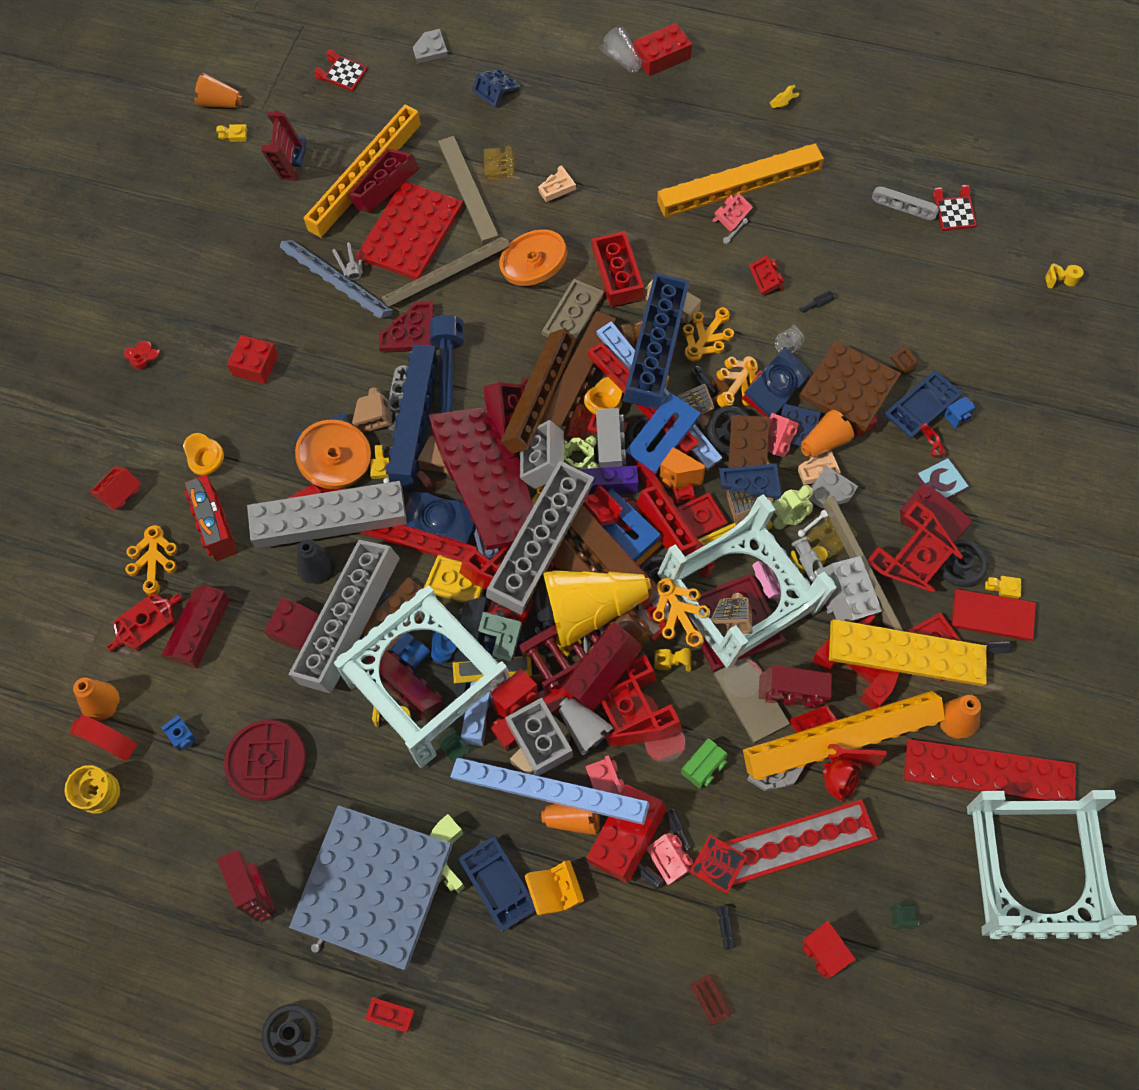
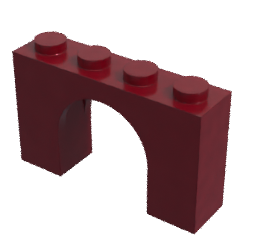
M238 849L216 859L235 907L257 922H265L271 919L272 914L276 913L277 910L259 867L254 862L247 865L243 853Z

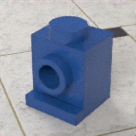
M964 397L948 406L944 416L954 429H957L961 422L965 423L972 418V413L976 411V406L967 397Z
M178 715L161 727L174 747L179 751L189 748L193 741L196 740L188 726Z

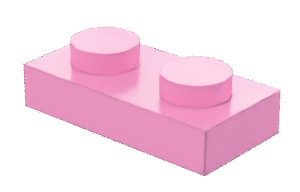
M757 561L752 566L756 577L763 586L764 593L769 599H780V583L774 571L765 562Z

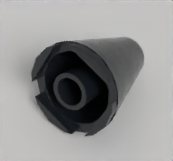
M312 540L300 542L297 547V573L305 583H314L315 585L330 579L335 567L332 555Z
M542 577L532 597L539 626L547 630L556 625L545 578Z

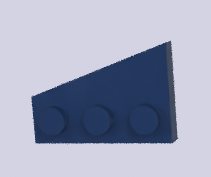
M777 464L720 469L721 489L758 496L764 494L765 497L774 499L781 498Z

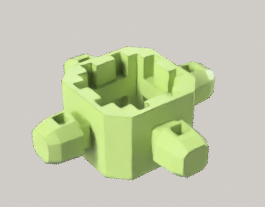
M590 436L584 441L580 438H572L569 443L564 440V463L578 470L600 468L594 462V448L597 445V439ZM576 450H582V453L587 456L583 463L580 462L579 464H574L567 457L572 454V451L575 452Z
M804 485L799 491L790 489L773 503L774 512L777 515L773 522L776 529H783L787 524L797 525L812 512L813 504L809 501V498L812 495L813 489L809 485Z

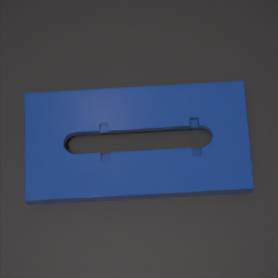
M670 393L627 448L626 454L657 474L665 457L673 447L677 448L701 417V413ZM674 414H678L679 418L655 450L651 453L647 452V448Z
M611 488L607 492L623 508L620 518L639 535V538L633 540L617 524L602 527L636 562L662 536Z

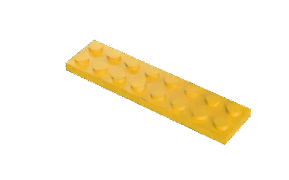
M835 619L831 621L829 661L978 686L986 685L985 645Z

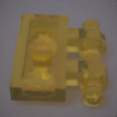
M510 146L505 147L504 153L500 152V148L483 149L485 180L502 179V173H506L508 177L513 176L515 169L512 162L514 153ZM501 161H506L505 165H501Z
M829 517L824 520L822 525L813 528L812 532L807 536L810 541H814L816 538L820 539L816 546L826 549L829 560L844 549ZM849 525L851 531L857 539L859 534ZM829 528L833 531L828 535L825 533Z

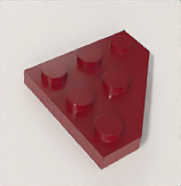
M433 301L413 303L410 306L411 309L397 317L388 329L382 330L379 333V351H412L413 344L433 346L429 341L430 320L434 315Z

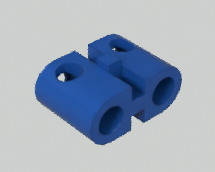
M409 633L403 634L390 648L392 653L394 652L401 661H404L413 670L430 653L427 647L421 642L416 641Z

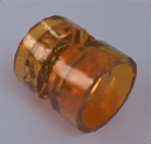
M643 320L635 321L633 325L630 323L620 325V333L631 346H634L638 341Z

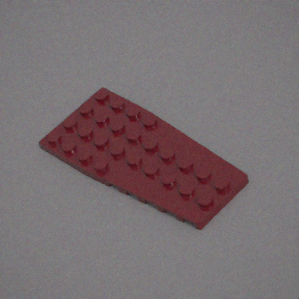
M487 407L428 415V423L442 461L451 480H454L456 484L455 488L458 494H461L465 508L469 510L470 519L478 529L479 538L482 537L485 550L511 546L533 508L527 484L520 479V461L517 452L511 453L501 443L502 437Z

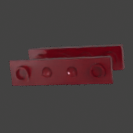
M281 111L268 112L267 115L273 123L271 143L268 145L262 144L261 151L280 180L297 181L298 175L292 167L295 146L302 147L303 143L285 113Z
M556 625L519 645L523 658L526 656L532 657L546 681L542 682V689L544 691L557 688L560 685L559 682L566 679L580 662L569 665L556 644V639L559 638ZM593 630L588 633L593 643H595L599 638L596 631ZM577 640L571 645L581 660L586 652ZM545 645L546 647L549 646L563 671L554 676L538 653L539 649Z

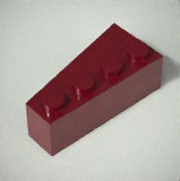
M388 148L348 195L357 210L369 213L419 171L420 168L411 153Z

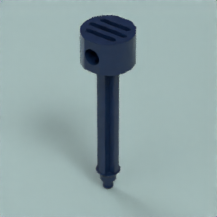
M439 315L430 320L429 341L431 345L440 349L439 413L452 412L453 349L459 348L464 343V323L462 319L454 315Z

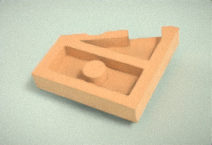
M559 166L558 172L555 175L551 174L538 189L541 196L547 202L576 190V184L565 169Z
M831 450L815 457H810V460L798 466V472L803 485L814 483L825 466L841 474Z

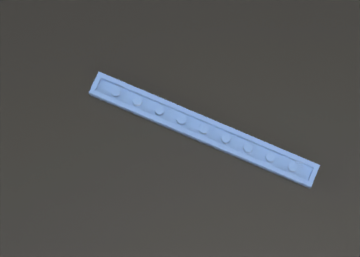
M609 322L597 331V335L630 371L635 350L616 326ZM666 388L664 389L661 403H663L670 394ZM678 414L673 415L676 419L679 418ZM694 424L689 432L699 441V445L691 452L701 464L705 465V469L708 471L722 461V457Z
M461 758L456 759L450 776L454 780L643 825L650 805L648 801Z

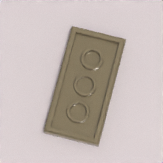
M573 279L543 328L542 335L548 337L550 333L566 328L576 339L575 346L605 296V291Z
M747 657L735 662L729 668L725 667L715 672L714 677L753 744L788 727L790 723L778 703H766L765 700L758 699L760 673L747 663L750 662L754 665L751 658Z

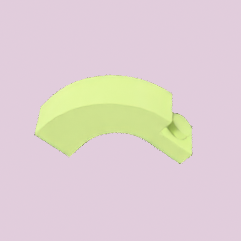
M447 814L437 823L430 836L453 844L463 835V832ZM446 862L439 883L446 878L444 884L451 892L455 889L459 894L465 887L450 870Z

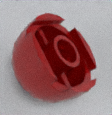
M838 759L830 766L827 765L823 772L827 792L834 798L846 802L845 797H851L859 783L860 776L857 775L858 770L862 771L861 764L848 759Z

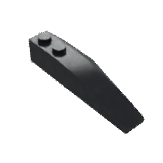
M486 597L465 601L464 608H460L459 612L460 624L481 646H483L485 633L479 632L478 629L483 612H487L489 608ZM456 646L455 662L470 661ZM471 682L455 683L457 698L470 688ZM465 712L460 716L462 722H464Z

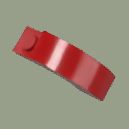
M83 714L73 722L72 729L69 732L71 735L85 740L126 762L138 745L114 729Z

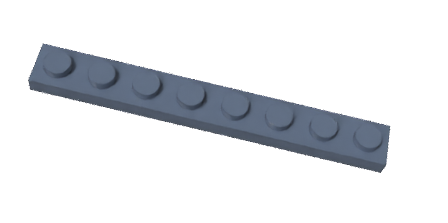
M293 240L281 241L280 248L287 255L296 258L300 264L309 267L311 272L319 274L323 277L324 281L333 284L337 290L343 291L350 299L359 302L361 307L369 309L373 312L374 316L384 318L392 315L393 309Z

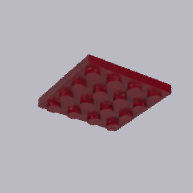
M752 573L700 593V599L697 601L700 606L704 605L709 608L710 620L719 601L725 598H732L734 593H740L743 597L748 598L752 611V627L772 615ZM689 618L694 629L700 632L695 626V624L692 622V620ZM778 632L738 657L736 662L785 644L786 640L782 632ZM704 638L703 644L700 647L712 672L725 668L726 666Z

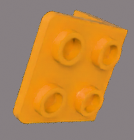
M570 860L564 861L552 869L529 872L525 875L536 912L540 916L568 911L584 902Z

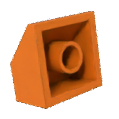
M673 447L661 463L660 482H662L664 487L671 489L673 487H676V489L685 487L690 483L692 487L701 486L704 481L705 465Z

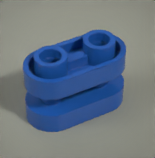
M433 631L431 656L437 663H446L454 653L456 645L445 635Z

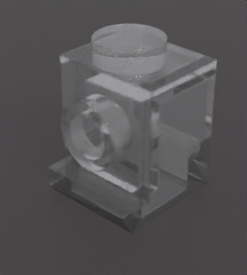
M793 324L791 328L776 336L775 347L779 352L786 347L792 353L803 347L805 336Z

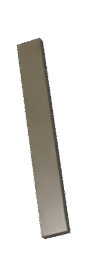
M454 136L439 140L438 143L482 244L499 239Z
M501 237L383 296L382 300L389 307L510 246L509 240Z
M834 496L826 498L823 507L850 559L861 556L882 608V612L878 614L887 629L903 631Z

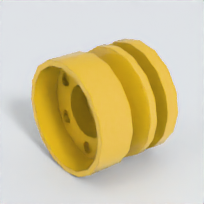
M93 765L82 766L69 775L65 783V795L72 806L92 814H102L109 811L117 803L120 796V786L118 780L112 774Z

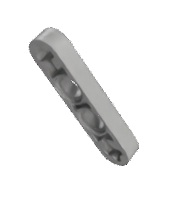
M876 187L872 194V199L876 203L927 220L935 219L939 211L936 204L885 187Z
M405 365L397 367L394 372L388 400L392 421L394 418L393 414H395V417L397 414H400V409H394L392 405L399 402L400 398H403L404 393H396L395 390L398 387H402L403 382H406L405 374L403 381H401L400 376L406 370L407 366ZM394 421V424L387 426V428L392 431L396 430V421Z

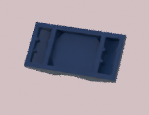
M784 347L744 393L770 418L772 413L775 414L788 401L793 392L805 381L811 371Z
M935 370L888 409L884 416L912 439L923 432L920 430L921 425L927 424L929 426L938 416L945 413L948 406L955 403L963 393Z
M411 492L405 506L407 524L404 526L461 543H469L475 523H472L469 510L465 508L463 502L441 499L429 493Z
M495 836L458 858L501 933L536 911L532 897Z

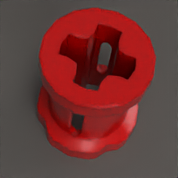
M691 483L685 487L672 488L675 504H678L679 501L695 499Z

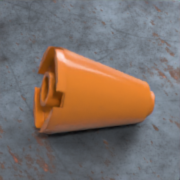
M202 73L199 76L195 88L198 98H194L197 106L237 108L238 105H241L242 96H240L239 91L206 73Z
M836 410L827 412L801 442L802 453L805 456L815 457L850 443L851 439L854 438L851 424L848 420L845 422L841 418L843 415Z
M81 678L73 686L76 700L83 715L96 721L108 719L116 712V707L120 703V696L113 685L90 678Z
M962 696L950 700L943 705L945 720L940 721V727L948 736L955 739L969 738L977 732L980 726L981 704L975 696Z
M555 803L546 806L545 810L541 813L542 823H546V826L549 828L589 835H598L597 832L600 830V814Z

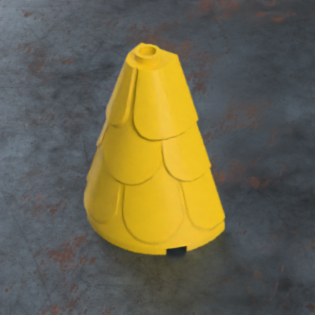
M552 571L543 573L561 647L573 644L616 616H621L649 598L648 590L651 589L649 578H645L643 574L586 571Z

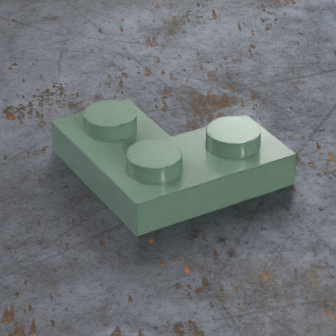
M483 612L478 631L497 636L492 656L513 661L523 622Z

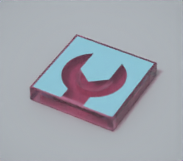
M949 457L916 473V478L921 485L925 484L940 492L948 500L965 492L970 487Z

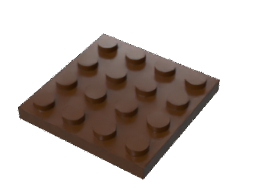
M835 340L800 393L799 398L826 412L836 410L843 415L841 418L845 422L848 420L851 425L866 431L901 373Z

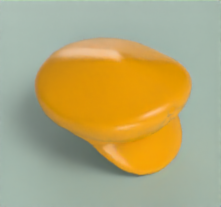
M605 377L585 394L584 403L587 409L595 415L596 409L619 408L620 410L623 392L609 377Z
M194 433L188 436L184 442V451L187 456L188 465L195 474L201 476L208 475L221 466L224 452L217 441L209 439L204 434Z

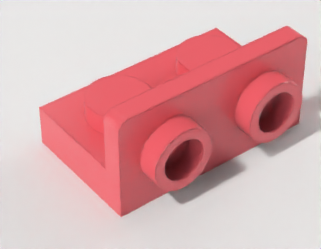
M740 193L734 197L732 195L729 196L724 202L726 205L724 207L721 206L714 213L716 216L712 220L714 223L719 220L730 232L753 208Z
M772 413L769 419L768 452L785 458L799 423Z
M609 755L605 756L604 760L585 766L593 789L618 795L621 794L625 786L622 778H617L615 773L618 771L614 759L610 760Z
M673 833L663 835L647 847L648 853L667 885H671L689 873L693 866L691 857L685 854L681 847L680 839Z

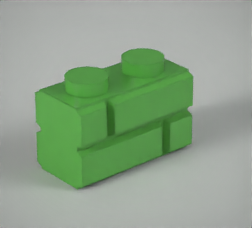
M707 739L682 768L681 773L699 789L703 785L707 787L714 779L713 773L716 770L721 771L727 764L725 760L727 753L712 740Z

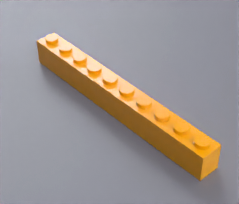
M404 105L305 215L304 221L309 232L321 238L351 205L352 200L348 194L388 148L399 150L419 128L421 123L417 110Z
M816 143L750 164H744L740 167L727 169L717 174H711L707 177L658 191L657 203L664 217L672 216L727 199L731 195L734 197L738 193L744 194L822 169L824 158Z
M930 691L744 749L743 754L747 773L754 780H762L769 775L781 774L794 767H804L807 763L813 761H823L828 757V754H836L834 749H828L830 744H836L843 749H861L864 745L880 743L883 739L890 737H899L905 732L918 731L919 728L924 726H934L938 722L945 720L942 697Z

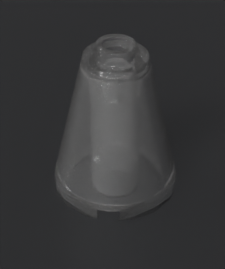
M620 26V29L615 27L603 38L605 42L603 45L600 43L599 50L629 72H637L642 66V59L626 30L622 26Z

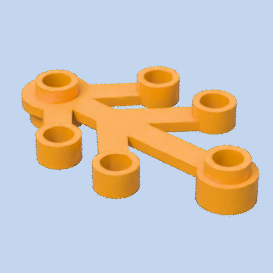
M719 308L716 311L715 319L706 331L703 325V314L701 312L693 314V322L696 324L699 336L696 344L693 338L694 327L690 324L683 327V334L686 336L688 347L685 349V356L689 361L696 362L705 354H720L724 351V343L721 341L733 339L734 331L730 328L725 329L723 333L713 334L720 324H725L729 321L730 313L726 308ZM715 342L714 346L703 347L705 343Z
M748 356L743 361H739L734 357H729L725 360V366L728 369L734 367L741 368L742 371L729 372L726 368L717 371V377L720 380H735L727 392H723L717 397L720 407L733 404L734 395L740 386L742 397L744 396V392L748 388L746 377L749 376L751 384L756 376L755 372L758 370V364L754 358ZM742 400V403H743L745 406H749L748 403H746L744 400Z
M156 525L150 526L145 530L144 539L140 543L127 549V555L131 559H136L139 557L140 552L149 545V550L136 563L128 564L125 569L128 575L136 576L139 570L148 562L147 580L143 584V590L147 595L151 593L157 595L160 592V585L156 581L157 561L164 566L168 573H174L177 570L175 562L164 557L157 550V545L160 544L165 548L169 556L177 554L178 548L174 543H169L163 538V530ZM136 550V553L131 555V552Z
M669 578L660 580L657 584V593L660 595L657 609L653 613L654 620L657 622L665 621L666 613L664 610L667 601L669 600L672 605L666 627L662 631L663 636L667 639L675 637L676 631L674 627L678 616L687 632L686 642L694 648L700 647L703 644L704 637L694 629L685 612L697 614L705 619L709 617L710 610L704 605L695 606L679 602L676 595L685 596L691 601L696 602L700 599V592L694 588L685 589L677 587L676 583ZM669 585L670 590L668 592H665V586ZM692 592L697 593L695 598H691ZM702 609H706L705 615L700 614ZM661 612L663 614L662 618L657 619V614ZM671 629L672 634L670 636H667V630ZM695 636L699 637V641L697 643H693V638Z

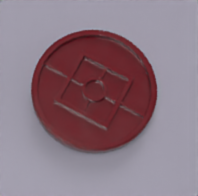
M275 720L254 722L240 730L227 747L224 758V770L227 780L245 798L254 801H270L280 798L290 792L302 778L307 762L306 748L299 734L289 725Z

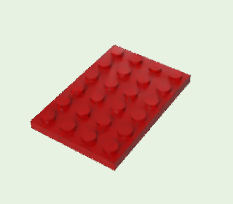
M404 182L398 187L356 254L357 259L414 280L421 278L462 209L463 201L409 182Z

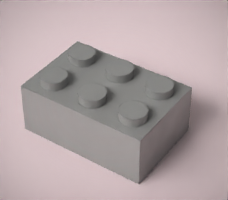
M619 408L596 409L600 468L626 466L623 414L619 415Z
M551 420L539 425L529 449L520 451V479L533 489L545 485L559 460L564 462V431Z
M861 556L832 563L818 570V574L825 572L831 577L837 587L829 597L836 620L853 623L882 612Z
M542 698L505 717L511 733L536 776L542 775L573 757L571 747Z

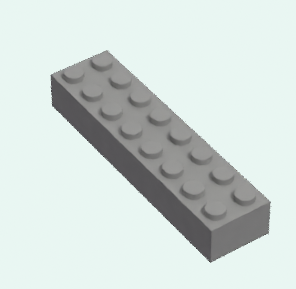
M559 460L488 586L487 598L520 615L523 614L544 575L543 573L546 572L587 497L594 477Z
M400 481L247 505L250 540L255 548L407 524L403 490Z
M358 540L288 674L299 685L332 693L341 675L334 662L340 654L346 653L359 640L400 559L390 546Z

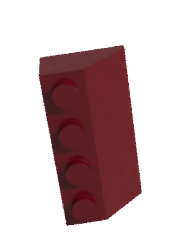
M207 585L194 587L161 654L162 658L198 668L230 601L224 591Z
M610 622L562 683L561 687L590 710L594 711L643 647L615 622Z
M385 650L379 666L381 682L428 724L444 708L443 697L436 690L432 692L428 688L429 684L423 678L418 679L415 677V672L408 665L404 667L400 663L401 659L394 652L390 654ZM368 657L366 659L367 664L374 663L375 657Z

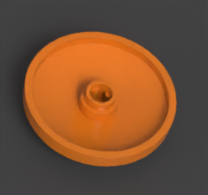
M534 230L514 239L510 242V246L504 249L499 261L500 270L504 278L515 285L529 286L541 283L561 269L567 258V247L563 238L554 231Z
M324 420L312 424L302 432L295 449L296 464L302 475L311 483L327 489H341L358 482L367 472L371 458L370 445L364 434L355 426L340 420Z

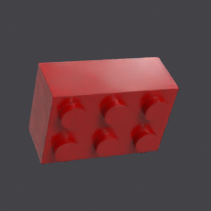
M677 23L634 41V56L649 76L691 59L692 43Z

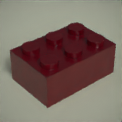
M772 665L759 675L758 699H763L766 703L784 702L786 706H796L798 704L804 705L806 709H815L831 698L832 674Z

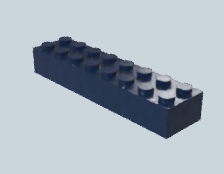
M654 273L623 397L624 402L657 410L660 407L690 281Z
M413 344V349L409 351L408 356L410 364L405 370V377L407 379L402 385V393L404 394L403 398L399 400L400 414L396 415L397 429L393 431L392 436L394 444L389 450V457L391 459L390 463L386 465V474L389 476V482L400 481L402 490L407 492H416L420 470L418 457L425 444L428 415L431 412L439 370L435 346Z

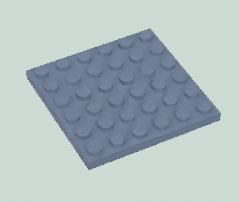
M338 805L289 928L407 971L453 844Z

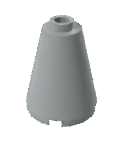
M567 697L559 704L561 707L559 713L582 755L588 753L590 747L597 746L606 738L605 735L610 734V731L614 729L608 722L576 698L570 699Z

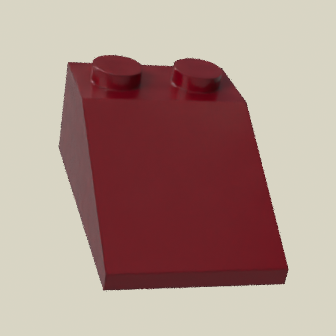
M497 382L483 387L485 405L501 437H503L525 389V385Z
M922 484L900 509L901 523L917 531L919 527L903 515L911 504L917 500L933 512L954 544L972 524V520L940 492L925 484Z
M282 597L264 632L270 640L301 651L319 614Z

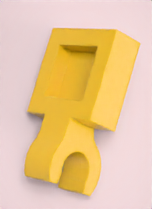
M795 85L788 86L783 93L778 94L770 102L772 108H783L789 104L788 101L790 99L797 98L799 92L794 94L792 92Z
M246 124L229 125V129L225 126H217L216 132L219 133V139L229 138L230 142H246Z
M375 445L376 459H370L371 478H389L388 474H386V465L390 463L389 458H384L383 446Z
M1001 576L998 580L997 578L989 577L988 582H985V590L999 591L1000 597L1019 599L1021 597V579Z

